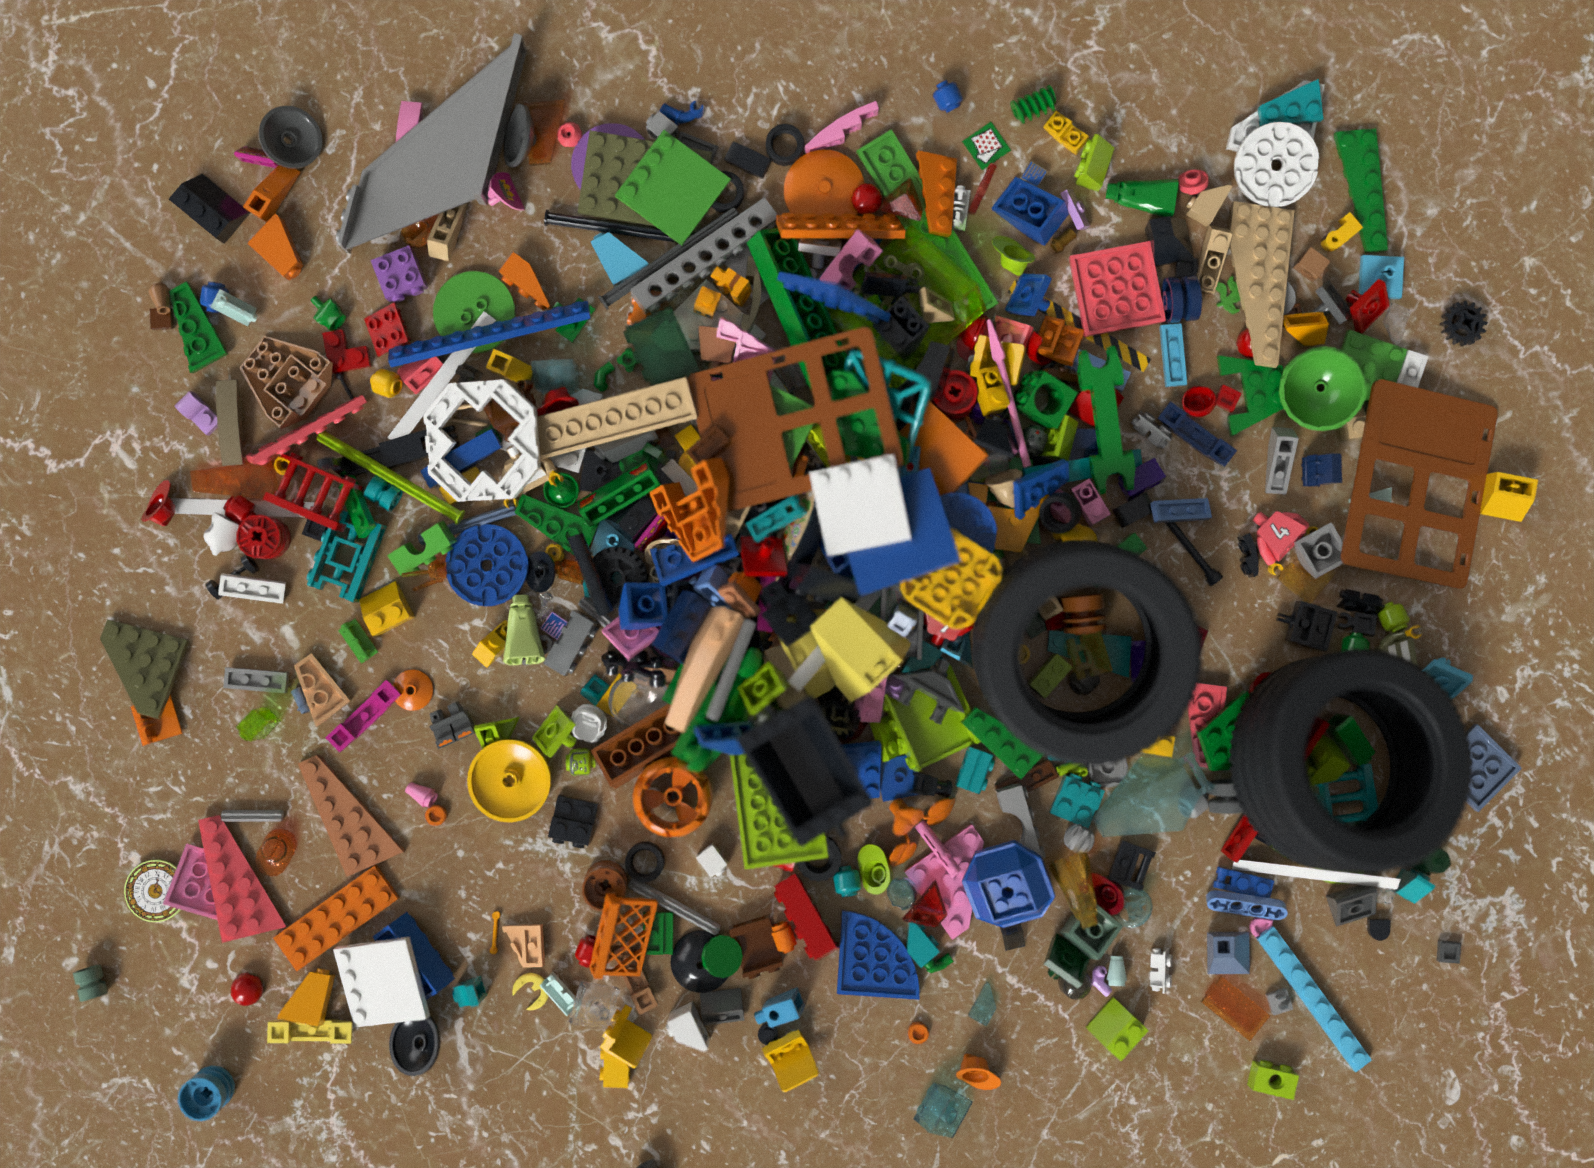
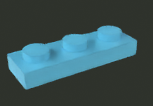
M1182 323L1161 325L1159 329L1165 387L1186 386L1187 375Z

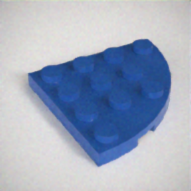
M783 272L778 274L777 280L784 283V288L790 291L797 289L799 292L811 296L816 301H824V305L836 310L839 307L842 311L866 316L867 320L877 324L879 320L889 321V313L838 284Z
M842 910L837 994L919 1000V981L915 965L901 940L888 927L876 919L862 913Z

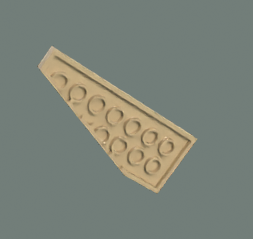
M1234 201L1231 205L1229 230L1233 233L1229 249L1232 254V265L1235 267L1237 276L1236 283L1242 309L1245 311V323L1250 333V345L1254 362L1258 366L1276 368L1279 363L1294 210Z

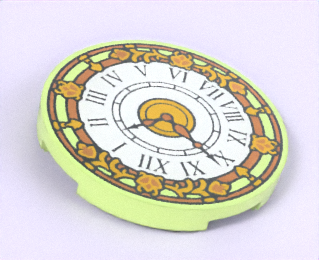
M153 859L141 863L131 871L125 883L124 895L129 909L137 917L148 922H161L172 918L181 911V909L163 904L177 869L176 864L174 865L165 860Z

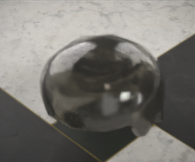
M1087 972L1083 984L1078 989L1061 976L1058 979L1061 992L1073 1000L1084 999L1092 988V980Z

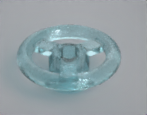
M1128 889L1124 891L1125 898L1130 895H1139L1142 899L1130 903L1124 900V908H1126L1129 916L1128 921L1122 919L1119 913L1115 914L1114 918L1126 928H1136L1143 925L1149 919L1153 904L1150 896L1143 890Z

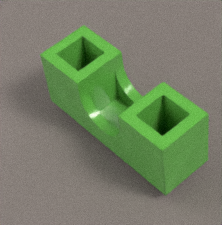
M444 521L435 524L421 533L426 544L423 552L415 549L413 544L409 542L387 555L400 576L406 573L411 576L420 570L418 566L422 563L428 565L436 560L435 555L441 552L444 555L453 549L452 544L456 543L457 540Z

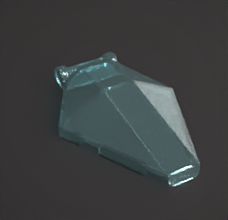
M1192 751L1180 759L1140 757L1092 818L1102 837L1183 831L1199 797L1214 789L1213 784L1208 782L1195 760L1194 752ZM1185 763L1189 764L1202 788L1196 790L1182 765Z

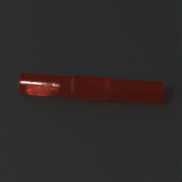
M989 164L968 209V213L976 214L997 168L995 164Z

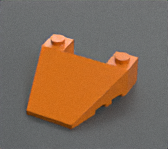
M722 458L704 460L691 468L699 490L687 497L684 495L680 482L663 484L649 492L657 513L668 522L669 525L667 527L680 539L678 541L692 562H696L724 547L729 476Z

